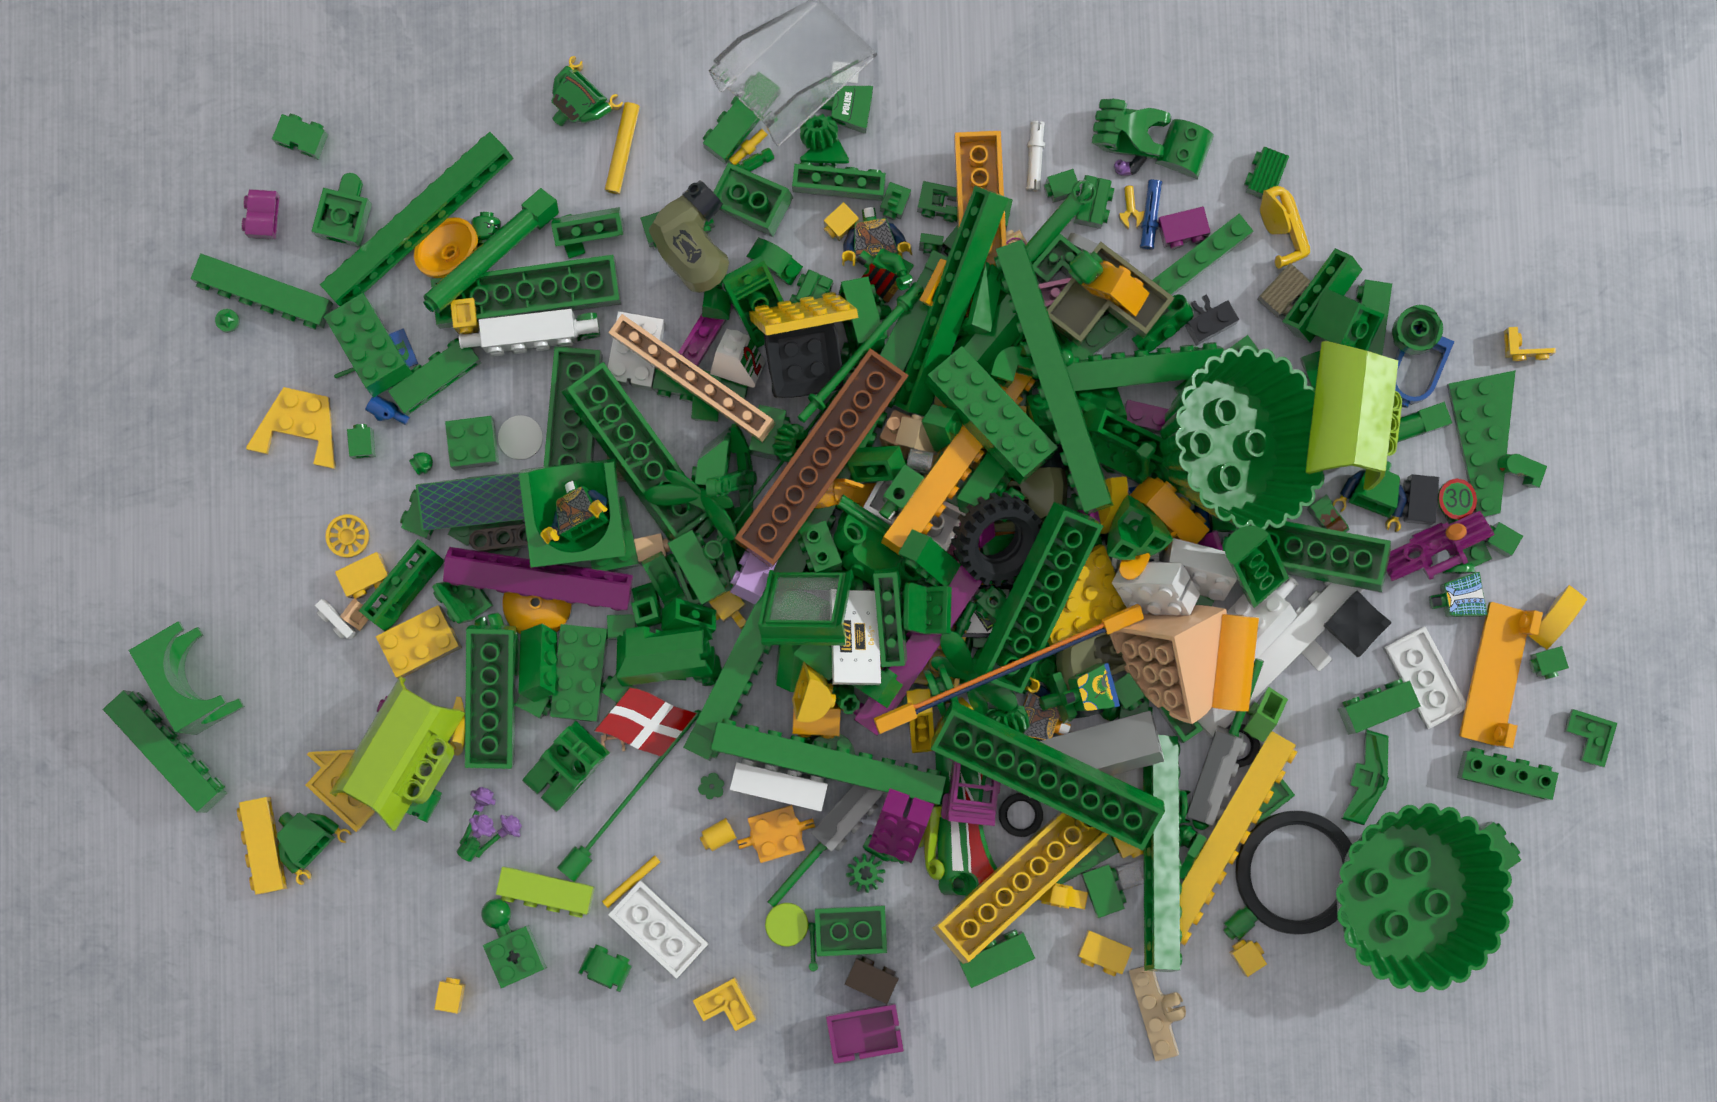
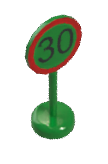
M1458 478L1448 480L1440 488L1438 493L1439 507L1443 514L1454 519V522L1471 515L1476 508V492L1467 481ZM1461 563L1443 571V574L1475 573V566L1472 563L1464 565Z

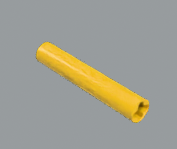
M624 103L604 189L608 193L620 194L640 109V106L635 103Z

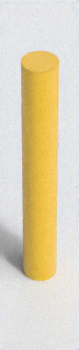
M654 855L602 901L603 904L609 908L661 861Z

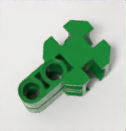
M577 721L568 726L553 741L552 746L541 755L539 761L522 780L537 795L549 784L550 787L542 795L541 799L555 812L571 798L610 754Z

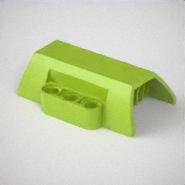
M1329 341L1321 342L1306 473L1310 474L1327 469L1355 466L1366 469L1364 490H1372L1381 482L1386 472L1387 456H1391L1396 452L1402 409L1401 395L1395 391L1398 360Z
M401 676L398 678L330 792L334 796H337L338 793H346L369 806L380 816L388 828L396 831L412 802L423 804L429 799L454 756V748L448 741L465 714L459 709H449L429 703L406 689L404 685L406 679ZM444 746L443 753L437 756L438 748ZM431 766V773L428 776H425V770L427 769V767ZM419 787V793L413 797V790Z

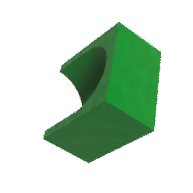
M615 458L522 469L519 472L531 567L626 555ZM577 481L579 487L584 486L589 490H596L607 498L606 508L608 510L605 513L609 519L608 523L574 542L559 535V540L554 541L552 539L549 544H546L540 536L545 528L551 527L556 511V501L567 494L565 485L568 482Z

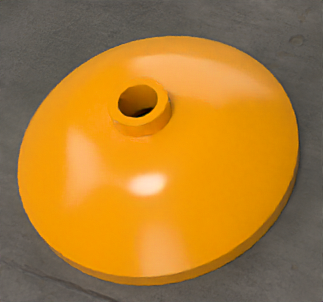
M447 218L415 247L414 261L418 269L428 277L444 278L477 249L478 236L474 227L462 218Z
M506 592L503 595L502 606L505 618L510 626H516V631L520 634L521 631L539 624H544L558 632L561 624H566L572 609V603H567L564 600H546L538 596H521L513 592ZM534 598H538L540 601L536 607L531 604Z

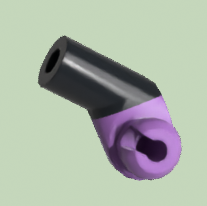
M1135 156L1131 162H1125L1122 159L1117 160L1114 164L1115 172L1121 176L1134 175L1139 171L1147 158Z

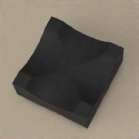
M1357 590L1323 626L1356 657H1360L1392 622L1372 606Z

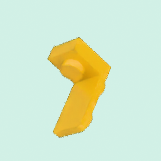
M475 299L453 300L451 302L453 328L458 334L479 333L480 326L477 323Z
M1508 327L1504 330L1505 358H1512V361L1527 360L1526 357H1535V360H1548L1549 356L1556 353V348L1519 349L1522 346V335L1518 333V327Z

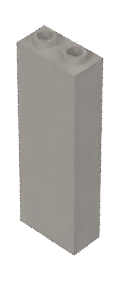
M1151 711L1039 741L1111 776L1164 762L1156 723Z

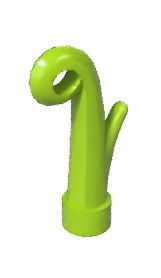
M934 804L927 827L918 846L919 848L924 846L926 870L934 880H940L945 872L943 863L936 859L942 804Z

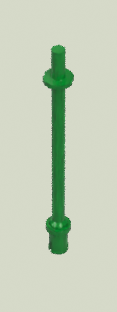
M913 282L912 286L903 296L900 295L896 299L897 306L817 395L810 394L808 396L810 403L797 416L801 422L805 423L817 408L822 411L825 409L826 406L823 401L903 312H910L913 309V304L924 292L923 287L919 283Z

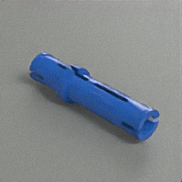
M1148 180L1144 221L1141 222L1142 237L1140 248L1153 250L1155 248L1156 230L1159 229L1157 219L1163 183L1160 180Z

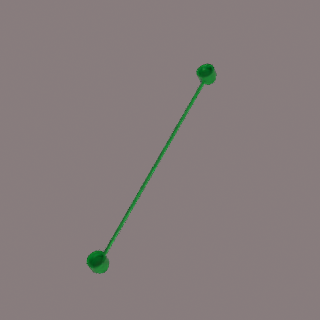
M853 368L848 373V375L843 379L844 384L847 382V380L856 368ZM842 388L834 393L826 403L825 409L819 412L806 431H810ZM782 460L733 521L734 526L784 464ZM723 535L718 541L711 540L705 544L703 554L707 559L716 560L722 555L723 546L721 542L725 538Z

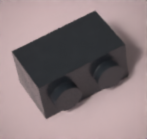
M1411 474L1407 477V480H1404L1403 490L1407 499L1402 514L1404 522L1426 525L1436 523L1439 477Z

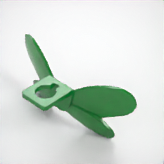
M666 470L664 472L665 477L671 484L653 486L646 490L645 498L650 503L656 505H678L688 502L705 510L714 526L725 538L729 540L735 539L737 535L736 528L724 508L733 507V502L727 495L708 497L706 489L700 488L692 480L673 470Z
M951 631V634H942L940 643L946 657H933L931 660L932 667L938 671V665L944 664L950 677L964 679L966 682L980 677L973 668L982 650L978 649L972 658L967 644L958 633ZM991 682L967 692L971 707L983 715H986L988 712L987 702L1003 711L1014 710L1018 703L1015 694L1010 689Z

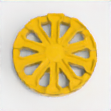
M350 514L334 518L329 523L325 534L329 549L334 554L345 558L355 557L362 553L367 547L370 537L365 522L359 517ZM348 518L351 519L349 527L347 525ZM338 521H342V528L337 525ZM356 522H359L360 526L354 529ZM335 528L338 533H332L331 529ZM362 530L365 531V534H364V535H359V534H357L358 532H360V531H362ZM331 538H338V540H336L333 543H331L330 541ZM356 539H363L364 543L361 545ZM342 543L338 551L335 550V547ZM352 544L358 547L356 552H354ZM346 546H348V554L344 553Z

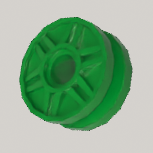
M944 664L938 665L939 677L935 678L929 669L924 671L932 697L954 688ZM958 696L937 705L942 717L947 711V703H951L952 700L959 703Z

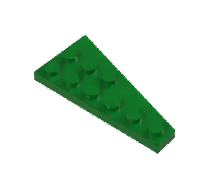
M1516 370L1447 384L1468 483L1472 485L1476 492L1477 503L1474 511L1475 513L1481 511L1484 517L1501 513L1505 474L1500 471L1498 463L1499 459L1507 454Z

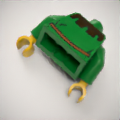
M571 56L569 66H565L554 78L551 102L559 110L552 119L559 126H563L568 119L573 123H589L599 120L610 113L611 109L619 110L623 102L618 105L613 104L612 101L618 97L617 94L610 97L609 103L606 102L607 98L580 73L583 68V62L581 61L578 65H573L576 61V56Z

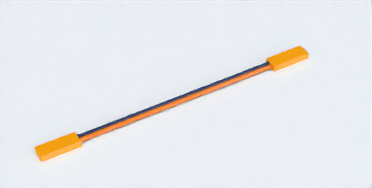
M1135 604L1101 619L1102 623L920 703L912 704L910 702L873 719L879 734L918 718V713L1096 635L1101 633L1109 635L1144 619L1141 606Z

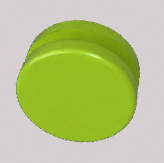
M781 903L773 907L768 913L765 920V930L768 937L775 944L784 947L794 946L805 937L808 931V918L804 910L798 905Z

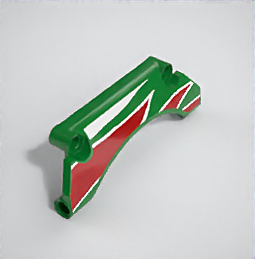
M988 709V712L985 716L989 717L991 714H993L995 710L999 709ZM935 752L936 770L941 771L940 776L946 777L940 804H942L943 796L949 792L952 761ZM961 764L959 783L985 785L987 776ZM958 786L957 799L982 802L984 789ZM940 817L938 860L943 863L945 872L939 880V890L944 895H965L966 897L997 869V866L989 852L983 825L948 821Z

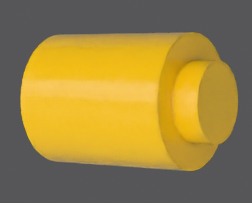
M724 818L701 831L703 836L700 837V840L706 850L710 848L713 852L737 837L728 820Z

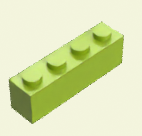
M504 866L501 868L496 895H501V900L514 903L515 899L523 900V905L537 908L538 904L546 905V910L560 913V909L568 910L569 915L582 918L583 914L587 915L590 912L595 886Z

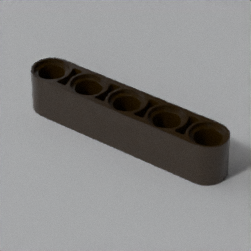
M525 524L476 530L469 538L471 547L481 552L528 547V542L523 541L521 538L522 533L526 530ZM502 533L510 535V540L506 544H500L498 541V537ZM481 535L486 536V544L483 547H477L475 544L476 538Z

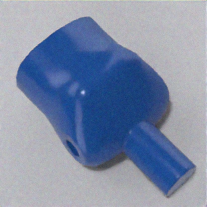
M378 395L374 398L372 396L365 408L367 412L374 415L377 421L393 418L406 425L410 419L409 416L398 411V406L395 403Z

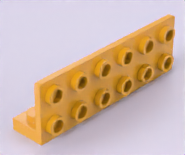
M1489 602L1487 608L1488 615H1486L1459 736L1501 748H1513L1518 726L1508 723L1526 638L1527 635H1538L1543 612L1536 610L1524 611L1499 603Z

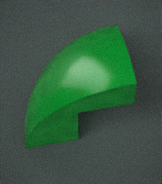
M1127 494L1112 521L1107 541L1108 556L1116 559L1135 560V557L1138 555L1149 553L1152 556L1162 551L1173 541V538L1168 528L1152 510Z

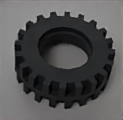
M994 492L990 493V499L985 500L982 496L977 498L978 504L973 507L969 504L966 507L969 512L965 516L962 514L958 516L957 519L961 523L960 526L953 527L952 531L957 535V538H952L951 544L956 548L953 553L959 560L958 562L975 580L978 581L980 579L985 585H989L990 581H992L995 586H1001L1003 580H1006L1008 584L1014 583L1013 577L1019 575L1042 527L1040 524L1042 520L1018 496L1014 495L1012 498L1008 493L1002 492L1001 497H999ZM1000 519L1012 521L1015 526L1014 537L1003 551L994 555H985L979 551V537L986 527Z

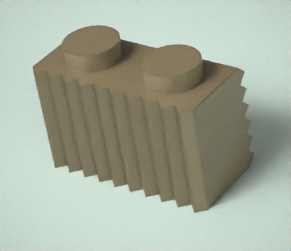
M1290 263L1257 300L1276 317L1281 313L1285 316L1294 306L1291 302L1296 297L1300 298L1311 281Z

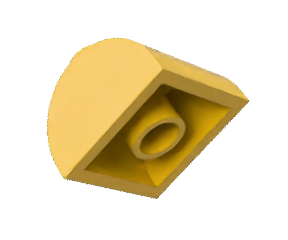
M805 662L802 665L792 697V703L797 721L813 722L822 718L830 708L834 707L836 695L832 694L833 684H829L825 677Z

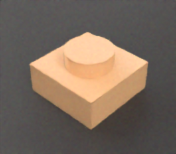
M353 598L340 617L360 631L369 619L359 612L363 604Z

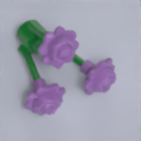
M484 787L471 791L470 795L476 802L474 806L475 811L472 818L469 819V825L459 842L460 847L457 849V854L468 862H471L475 856L480 858L483 852L501 837L504 838L508 834L514 837L521 836L519 830L522 825L518 818L513 815H501L502 827L492 839L479 848L480 843L477 841V838H480L482 835L491 837L496 832L493 827V820L487 815H479V812L483 811L484 806L495 805L496 800L493 799L494 793Z

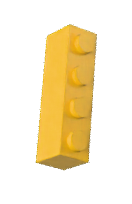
M271 797L239 802L240 808H237V817L239 822L242 821L244 831H241V839L243 844L247 845L248 854H245V861L247 867H251L252 877H249L251 890H255V895L288 889L284 866L279 857V840L277 838Z

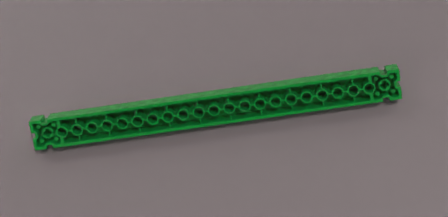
M932 250L917 280V283L924 290L939 260L947 261L948 259L947 256L935 250ZM921 296L913 304V309L910 312H903L899 316L880 354L903 372L906 371L929 310V306L920 301ZM896 395L856 451L863 447H873L877 439V433L875 432L877 428L882 429L887 419L888 413H886L888 407H893ZM846 463L836 479L854 481L848 463ZM838 504L825 508H814L800 530L826 521L829 531H831L836 521L834 513L836 509L840 511L841 509L837 507ZM799 531L778 559L773 572H810L806 560L810 559L807 551L802 552L797 540L801 538ZM765 590L761 598L754 605L683 747L711 761L712 757L716 759L720 753L710 750L716 722L722 723L723 719L731 720L733 716L738 717L743 707L740 701L743 695H749L754 685L750 681L754 674L759 675L764 665L761 659L764 653L769 655L773 645L761 644L762 637L758 627ZM789 590L775 591L770 620H773V611L776 604H782L784 599L781 597L784 592Z

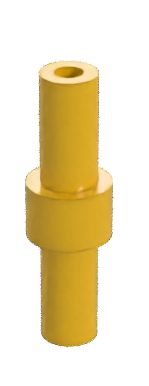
M760 129L750 140L746 139L740 145L741 148L729 158V161L733 165L739 163L747 154H752L756 150L755 147L768 134L763 129Z

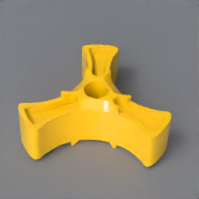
M1055 883L1038 900L1042 904L1069 909L1070 906L1085 909L1088 892L1075 890L1073 886Z

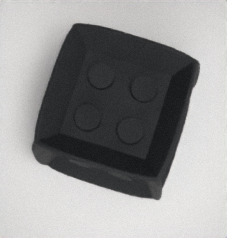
M834 323L767 336L764 334L772 393L775 398L816 395L842 367L839 340ZM843 380L833 391L838 390L844 386Z

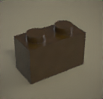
M862 956L861 960L856 958L844 985L888 1004L899 980V977L895 976L896 971L886 966H883V969L874 966L875 961Z

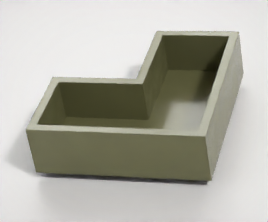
M1100 241L1093 251L1103 261L1110 262L1116 268L1123 266L1130 270V276L1144 283L1143 287L1150 294L1135 317L1124 312L1109 299L1106 300L1090 294L1072 277L1047 310L1053 327L1078 347L1106 311L1144 339L1174 299L1172 295Z

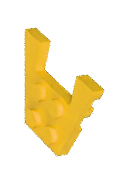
M283 387L249 441L246 449L268 455L273 432L319 441L313 464L335 469L330 398Z

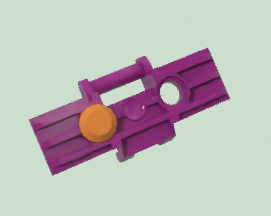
M1481 511L1451 524H1448V522L1436 524L1412 535L1410 543L1392 550L1386 572L1391 581H1394L1423 568L1424 573L1431 580L1434 578V575L1461 563L1463 565L1468 563L1463 549L1493 536L1494 532ZM1443 550H1447L1450 556H1454L1431 567L1433 564L1431 557ZM1413 552H1419L1420 554L1417 558H1409V555Z

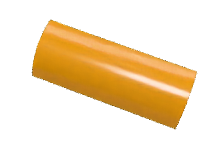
M1222 614L1212 708L1249 712L1259 618Z

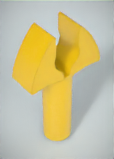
M1128 185L1124 187L1126 211L1125 213H1119L1118 216L1125 228L1129 229L1128 218L1132 214L1136 219L1137 229L1144 217V211L1139 212L1135 209L1133 186Z

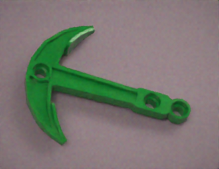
M732 424L730 451L737 454L738 470L727 475L708 478L706 481V493L708 497H719L729 494L730 491L739 490L740 507L734 508L735 517H737L754 496V485L757 483V475L753 471L749 446L745 436L737 424ZM753 503L738 520V533L752 515L754 510Z

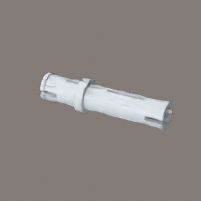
M1031 121L1030 141L1027 142L1029 158L1026 190L1040 191L1042 151L1045 148V142H1043L1045 122Z

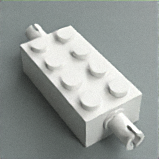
M572 309L479 319V333L459 334V343L461 349L481 346L491 356H502L504 351L512 350L514 354L526 353L529 348H536V351L550 350V346L555 345L570 348L573 347V343H578V335L599 333L598 320L595 318L577 321Z
M1288 575L1289 578L1255 608L1249 604L1245 594H1243L1227 611V614L1259 618L1255 658H1259L1298 616L1291 604L1285 600L1288 594L1299 585L1290 575Z

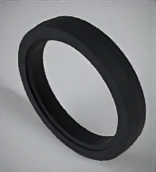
M1307 811L1281 812L1268 817L1251 830V834L1245 844L1241 845L1235 868L1238 891L1246 907L1261 923L1269 928L1294 935L1314 933L1327 928L1338 920L1337 898L1327 910L1313 918L1288 920L1277 916L1261 903L1253 889L1251 863L1254 853L1266 836L1288 825H1305L1325 834L1338 849L1343 864L1352 843L1337 825L1323 816Z

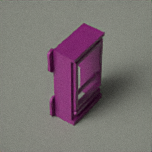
M951 760L949 792L943 796L941 817L948 821L995 826L997 798L1000 793L1001 783L993 779L991 786L989 784L983 786L959 783L961 764ZM958 786L990 791L989 803L957 799Z

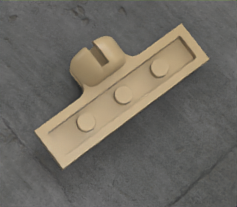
M1144 966L1129 970L1155 1061L1178 1056L1179 1051L1171 1023L1180 1021L1186 1016L1185 1006L1172 1008L1183 1002L1181 995L1177 992L1167 995L1162 994L1155 972L1144 971Z

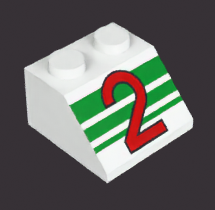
M726 329L716 350L710 374L754 388L765 365V359L749 335L743 334L738 330Z

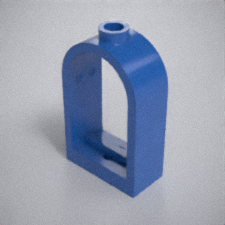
M1415 326L1413 329L1416 330L1417 334H1420L1419 327ZM1442 336L1440 341L1432 348L1441 352V356L1423 395L1417 397L1408 396L1398 388L1396 383L1395 391L1401 395L1402 407L1408 408L1409 404H1417L1433 393L1455 341ZM1398 349L1395 360H1398V368L1405 354L1400 349Z

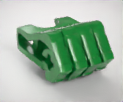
M1120 99L1100 100L1099 109L1101 111L1098 110L1095 115V120L1099 122H1095L1093 125V132L1097 134H1093L1092 144L1110 153L1135 155L1152 159L1164 157L1165 150L1163 145L1152 140L1148 134V129L1152 126H1167L1172 118L1169 112L1155 108L1127 109L1125 100Z

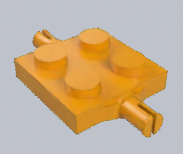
M785 806L748 817L751 829L750 837L737 840V843L740 844L738 845L739 849L753 845L758 853L760 863L804 851L802 831L815 828V823H813V818L799 822L795 816L793 806Z

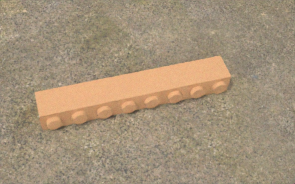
M621 314L608 332L615 340L761 442L764 441L776 424L768 415L625 315Z

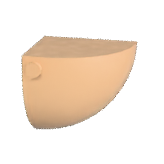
M1195 605L1190 615L1177 616L1154 615L1149 612L1148 614H1143V620L1110 634L1116 653L1122 652L1123 654L1122 657L1127 664L1124 666L1126 672L1130 673L1143 694L1158 708L1164 707L1170 711V716L1180 721L1193 724L1212 708L1222 614H1227L1224 608Z

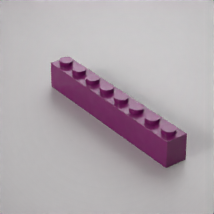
M449 547L445 556L443 582H449L456 586H473L476 589H494L501 593L513 592L521 596H538L546 600L558 599L564 600L567 603H583L591 607L603 606L620 611L628 609L631 599L633 575L564 564L531 567L530 559Z
M960 566L949 587H952L951 627L982 584L980 579L978 581L975 580L963 566ZM909 631L906 635L909 640L906 643L907 662L905 666L884 667L882 670L884 671L888 668L898 675L896 680L903 684L888 708L871 697L868 698L865 704L860 702L859 709L853 712L856 715L854 721L878 736L879 733L873 718L897 708L906 695V691L913 685L941 644L940 638L942 634L924 635Z

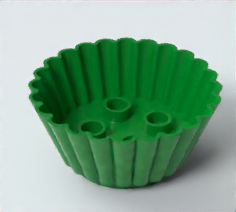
M1248 345L1242 347L1238 352L1235 349L1228 348L1219 357H1210L1200 369L1196 370L1172 401L1171 407L1164 416L1165 424L1160 430L1161 437L1163 438L1160 443V450L1164 454L1163 466L1169 470V480L1177 484V491L1187 497L1195 506L1238 528L1257 526L1265 530L1269 525L1281 528L1286 523L1287 518H1299L1302 513V506H1310L1314 502L1315 489L1321 488L1325 480L1323 471L1306 473L1316 390L1311 386H1307V378L1304 372L1298 369L1293 370L1291 362L1286 357L1275 358L1274 353L1269 349L1264 348L1257 352L1252 346Z
M1426 803L1419 809L1414 805H1406L1397 814L1387 812L1382 815L1376 824L1367 826L1357 842L1350 846L1345 857V863L1339 870L1338 875L1341 881L1336 885L1337 918L1343 926L1345 942L1348 946L1354 948L1356 959L1360 964L1370 966L1372 974L1377 979L1385 980L1388 978L1391 984L1398 989H1403L1410 985L1414 991L1420 993L1427 991L1431 986L1437 990H1445L1451 985L1452 980L1456 983H1463L1469 979L1471 970L1483 969L1487 964L1488 954H1493L1500 948V934L1506 932L1510 924L1509 916L1506 912L1512 908L1514 902L1512 894L1508 891L1512 883V876L1507 869L1503 868L1505 855L1502 850L1493 847L1494 838L1492 834L1486 830H1479V825L1475 818L1471 816L1461 818L1460 813L1454 807H1446L1440 810L1433 803Z

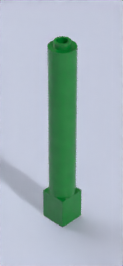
M542 188L538 189L521 204L522 210L423 296L425 307L430 312L440 313L535 228L541 230L559 214L557 200Z
M1445 402L1400 417L1398 442L1451 425L1452 420Z

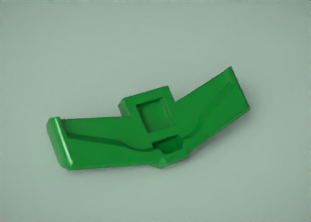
M1365 729L1364 765L1355 763L1349 785L1358 789L1342 815V820L1365 825L1380 796L1386 790L1389 780L1388 735Z

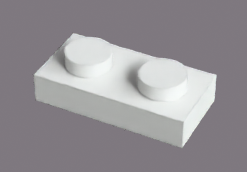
M321 599L315 605L319 609L317 614L326 623L330 621L335 626L333 630L340 638L352 639L357 634L352 626L344 621L340 614L326 600Z

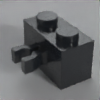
M1207 294L1202 296L1205 302L1204 308L1207 312L1202 307H1199L1196 301L1191 302L1192 308L1200 316L1190 320L1185 327L1196 346L1237 324L1239 318L1229 300L1211 308L1210 299Z

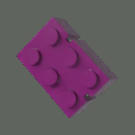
M890 788L868 847L879 853L894 856L898 860L912 863L934 804L914 797L908 816L905 818L903 813L910 795Z
M895 1003L826 1015L834 1064L855 1060L854 1053H859V1058L864 1059L904 1051L900 1028L895 1029V1026H899Z

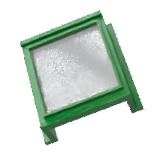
M852 569L846 573L773 572V570H769L758 621L762 637L761 644L846 646L847 637L843 624L850 590H856L857 586Z

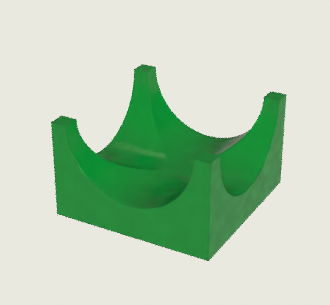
M178 621L128 651L176 733L198 735L245 706L241 699L227 703L223 695L204 700L191 689L185 674L186 657L192 645L204 635L200 628L196 627L177 637L185 630L181 622Z

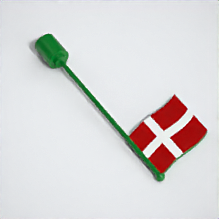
M628 688L594 731L612 735L639 750L660 757L585 848L582 845L579 848L574 846L557 866L564 875L575 882L593 861L589 858L592 854L589 852L590 848L697 720L701 710H695V712L673 706L649 692Z

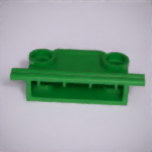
M842 495L837 507L844 511L838 520V527L833 540L836 547L844 551L842 557L844 568L848 571L852 569L854 576L861 578L873 588V573L876 569L899 567L902 589H905L906 583H915L922 577L917 575L914 569L904 564L905 559L881 543L891 525L850 498Z

